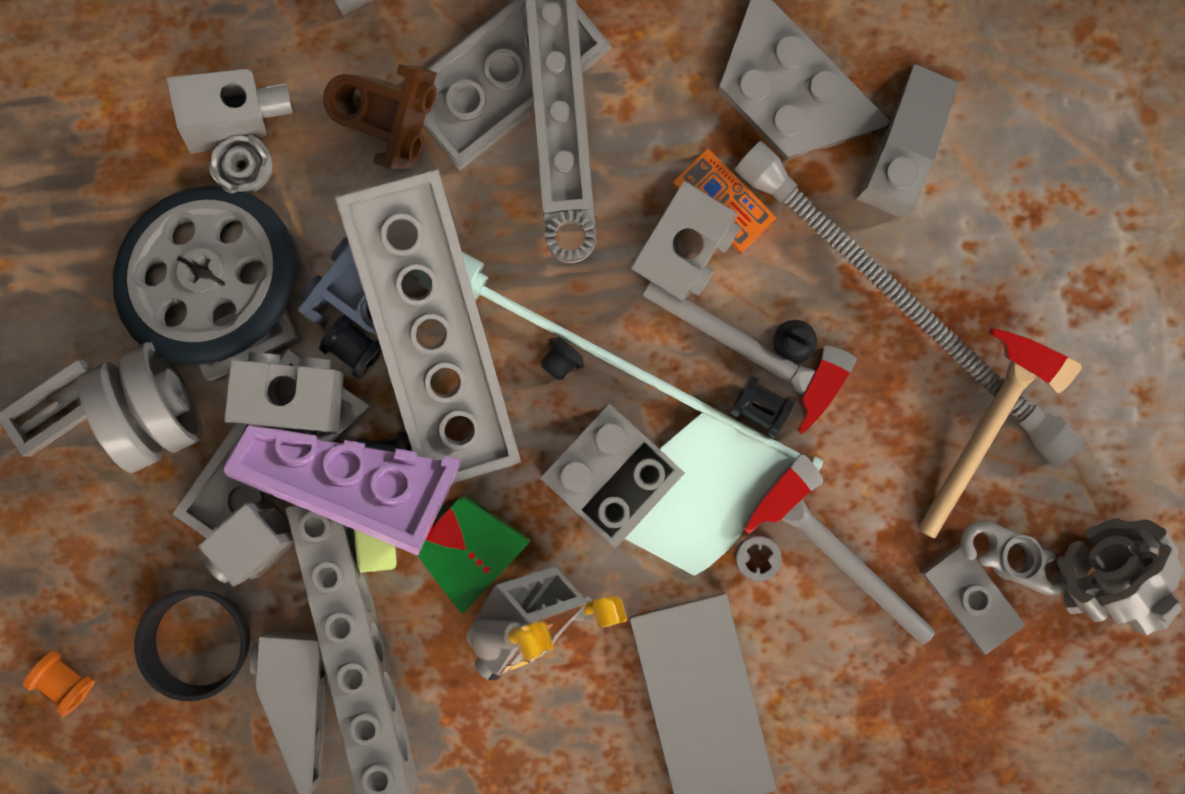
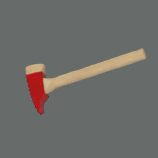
M989 328L988 334L1001 340L1004 345V356L1010 360L1005 381L918 526L920 531L932 538H936L1022 391L1038 377L1053 391L1061 393L1080 372L1082 365L1079 362L1026 337L996 328Z

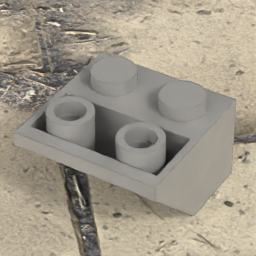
M609 403L540 479L616 549L685 472Z

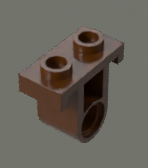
M399 64L396 74L405 77L403 87L372 76L341 74L332 78L327 83L323 94V104L329 117L340 125L388 142L385 153H375L374 164L388 169L411 168L412 163L418 159L422 151L424 138L421 130L425 115L431 111L436 100L437 88L434 82L437 72L420 66ZM357 89L362 98L358 111L355 110L352 103L353 94Z

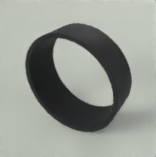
M179 590L161 597L144 613L135 634V658L142 676L157 692L179 701H200L220 693L234 680L247 658L250 635L242 612L226 597L203 590ZM193 596H205L221 604L233 617L240 635V655L235 669L222 680L208 685H192L172 676L163 666L156 647L157 630L165 613L177 602Z

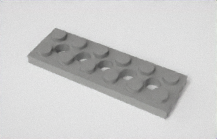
M433 169L335 196L412 451L417 452L419 457L442 460L443 456L461 459L460 468L453 483L521 463L439 170ZM397 219H407L416 228V239L407 248H395L387 241V228ZM411 270H423L431 279L429 291L419 298L407 296L401 288L404 275ZM428 319L438 320L445 327L444 338L435 346L422 345L416 339L418 326ZM441 368L453 369L459 376L457 387L447 394L437 393L430 386L432 375ZM455 416H465L472 421L470 435L459 441L449 439L444 433L446 423Z

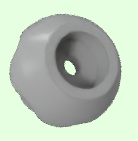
M251 134L245 136L233 135L219 141L212 153L209 170L213 179L224 191L231 194L237 191L248 194L257 192L268 182L273 168L269 150L257 137ZM246 162V167L240 170L238 167L239 163Z

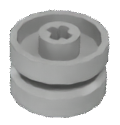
M145 342L122 353L119 367L111 362L102 363L79 375L77 388L85 417L104 450L125 471L134 473L160 461L162 448L175 453L202 440L203 430L200 416L187 386L171 361L155 355V348L152 342Z

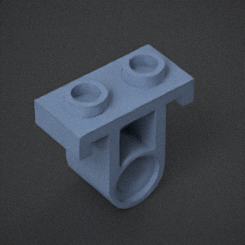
M345 237L332 253L331 260L334 263L323 277L319 275L314 277L303 290L301 299L304 302L298 311L312 322L325 327L330 319L322 313L331 303L362 328L377 336L348 238Z

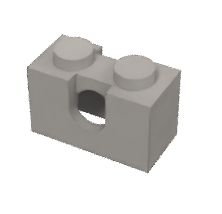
M683 181L631 269L682 301L687 299L691 292L699 296L714 273V270L707 266L717 249L726 253L741 229L740 226L734 223L739 213L689 182ZM687 229L699 232L703 238V249L695 258L685 257L678 249V238Z
M249 352L248 361L231 360L224 422L338 433L344 373L330 369L331 360L300 357L298 367L279 365L280 355ZM290 377L296 382V393L290 403L282 405L277 397L278 382Z
M271 500L245 504L198 547L207 556L204 563L213 576L223 583L229 581L232 586L243 583L248 578L252 580L260 577L292 549L295 544L288 518Z

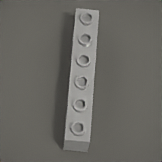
M300 506L288 507L286 512L356 794H413L419 784L368 575L367 572L360 573V570L357 569L354 529Z

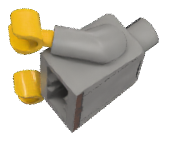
M556 566L497 584L492 589L466 634L467 643L478 656L474 663L475 668L487 680H498L502 674L534 662L543 656L547 650L554 649L553 643L572 621H589L593 613H595L598 628L626 622L627 617L623 602L618 596L600 598L593 601L589 596H582Z

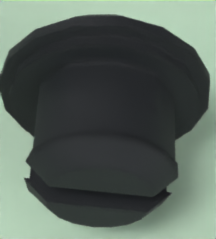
M797 319L786 321L775 331L773 338L774 350L795 364L803 363L810 359L816 351V333L804 321Z
M560 337L549 338L548 344L552 349L541 360V367L556 380H562L573 366L578 369L584 367L583 356Z

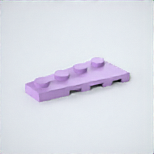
M249 424L225 465L224 470L227 477L418 555L460 468L461 459L443 456L442 460L419 457L417 452L395 449L394 453L365 448V443L344 440V443L340 444L317 440L316 435Z

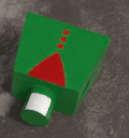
M464 495L450 509L442 504L417 556L455 607L464 614L532 539L475 500Z

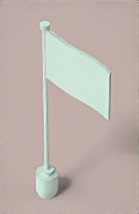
M462 252L475 301L481 295L702 412L660 448L685 474L625 539L694 576L711 566L731 548L744 532V525L761 497L800 453L485 287L488 276L481 273L484 263ZM418 269L410 271V275L419 279L418 284L427 290L430 289L431 279L425 271ZM813 456L809 460L820 471L823 460Z

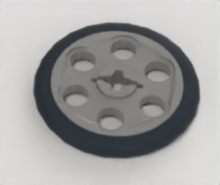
M202 186L185 189L165 197L142 214L129 229L118 250L113 269V298L120 320L136 342L140 345L145 342H152L155 348V355L171 362L196 365L222 361L244 352L262 339L275 325L291 297L296 273L294 246L287 227L274 209L252 194L238 191L231 194L224 191L220 186ZM230 222L242 223L243 232L237 241L229 244L220 241L221 230L226 224ZM193 223L195 233L192 239L182 245L174 244L172 237L175 229L181 224ZM186 261L197 269L200 267L205 270L210 269L213 272L212 274L225 285L221 286L210 278L208 280L201 277L198 278L195 275L196 273L183 262ZM254 261L262 262L264 265L262 277L252 284L242 283L240 274L244 266ZM154 264H166L167 274L164 280L155 286L146 285L145 274L147 270ZM226 302L234 303L236 307L234 319L224 326L214 325L212 318L215 309ZM175 304H185L187 307L185 320L176 327L166 326L165 314L167 310Z

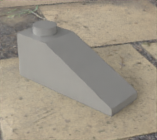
M914 64L890 117V123L884 131L856 200L899 218H902L915 207L934 163L959 82Z
M270 631L259 637V643H255L252 647L250 672L251 674H256L255 689L298 794H312L320 785L328 681L317 633Z

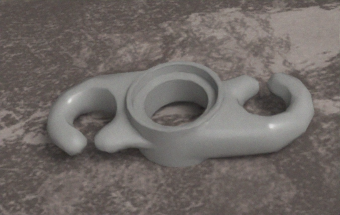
M986 520L970 523L963 531L960 539L961 549L967 559L973 560L977 557V552L973 547V540L977 534L984 533L989 541V551L979 556L978 560L981 565L992 567L995 573L1005 580L1013 581L1048 596L1066 591L1067 576L1062 569L1064 557L1060 556L1056 560V564L1060 569L1058 581L1050 583L1045 574V565L1055 560V554L1050 550L1042 549L1040 544L1032 537L1021 535ZM1014 544L1020 545L1027 557L1026 565L1020 572H1015L1009 566L1007 560L1008 551Z

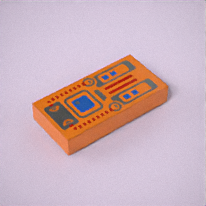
M709 148L672 182V186L677 191L683 181L689 182L739 213L734 223L740 226L741 229L731 244L739 254L744 252L777 219Z

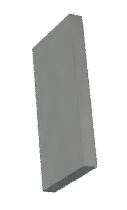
M512 0L426 68L437 72L434 82L437 88V95L431 111L425 115L423 127L459 171L535 112L525 0ZM576 3L582 73H584L611 51V45Z
M723 592L629 616L673 793L766 794L777 791L727 593Z

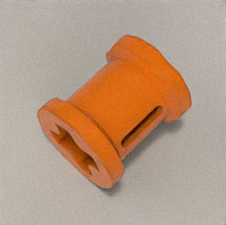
M53 650L32 668L23 681V686L29 691L38 690L57 705L56 712L65 717L84 700L94 686L95 681L89 676L84 678L79 676L61 662L62 655Z

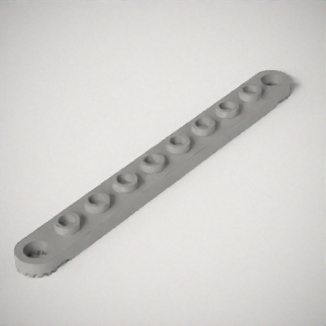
M525 0L545 238L548 249L555 258L565 263H577L586 259L594 250L596 228L576 0ZM566 224L579 225L585 231L583 245L573 251L561 248L556 241L559 229Z

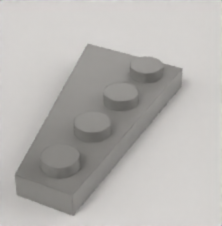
M287 349L280 359L279 365L298 367L301 356ZM290 377L279 381L277 387L278 400L282 405H287L293 400L296 393V382ZM343 386L338 433L264 425L256 426L316 435L317 440L333 442L373 406ZM236 423L173 512L174 516L206 538L213 534L245 504L263 502L271 496V494L227 477L224 467L249 424Z

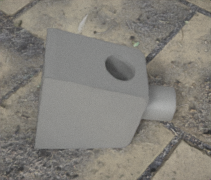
M250 69L166 78L177 129L190 154L213 150L219 141L233 135L245 136L251 134L258 139L267 136L264 118L293 113L287 84L257 88L252 70Z

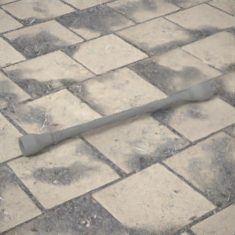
M762 141L758 142L740 161L734 171L751 187L771 194L780 203H789L788 207H793V212H798L797 215L799 217L803 216L802 220H807V225H812L811 228L813 230L817 229L816 233H821V238H826L825 241L827 243L831 242L830 246H835V251L839 250L840 255L844 254V259H849V264L853 263L854 268L858 267L859 273L863 272L862 275L864 277L867 276L868 281L872 280L873 286L877 285L876 288L878 290L882 289L881 293H886L887 299L891 298L890 301L892 303L896 302L895 306H900V311H905L904 314L906 316L910 315L909 319L914 320V324H919L918 327L920 329L924 328L923 332L928 333V337H933L932 340L934 342L938 341L937 345L942 346V350H947L946 353L951 355L952 359H956V363H961L960 366L965 368L966 372H970L972 377L975 376V380L979 381L980 385H984L986 390L989 389V393L993 394L995 398L1005 379L1000 378L999 374H995L996 371L991 369L990 365H986L984 360L981 361V357L977 356L976 352H972L970 347L967 348L966 343L962 344V339H958L956 334L953 335L952 330L948 331L947 326L943 327L944 323L942 321L938 322L939 318H934L933 313L929 314L930 310L928 308L924 309L925 305H920L919 300L915 301L916 297L914 295L910 296V291L906 292L905 287L901 288L902 284L900 282L896 283V278L891 279L892 275H887V270H882L883 266H877L878 262H873V257H868L869 254L867 252L863 253L864 249H859V244H854L855 241L853 239L849 240L850 236H845V231H840L841 228L839 226L835 227L836 223H831V218H826L827 215L825 213L821 214L822 210H817V205H812L813 202L811 200L807 201L808 197H803L804 194L798 192L799 189L796 187L798 184L788 176L780 158ZM1022 395L1019 396L1011 410L1012 414L1017 416L1018 423L1028 432L1036 450L1054 467L1062 466L1080 450L1084 444V438L1065 421L1045 414L1037 405L1033 406L1029 404L1028 400H1024Z

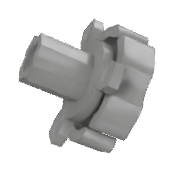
M1111 519L1090 527L1086 532V536L1094 547L1091 553L1081 541L1070 544L1062 561V569L1067 576L1065 587L1067 592L1063 593L1065 607L1070 614L1084 613L1094 622H1101L1107 618L1108 615L1106 613H1109L1117 624L1128 622L1134 631L1149 635L1153 631L1166 629L1175 616L1183 609L1172 594L1177 589L1184 573V567L1177 558L1179 550L1165 528L1153 521L1146 519L1139 521ZM1092 567H1094L1095 571H1093L1090 575H1087L1089 570Z

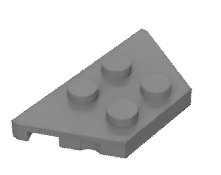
M750 0L718 92L785 161L806 155L809 151L818 148L826 149L842 144L848 139L871 132L875 134L887 127L890 121L773 0Z

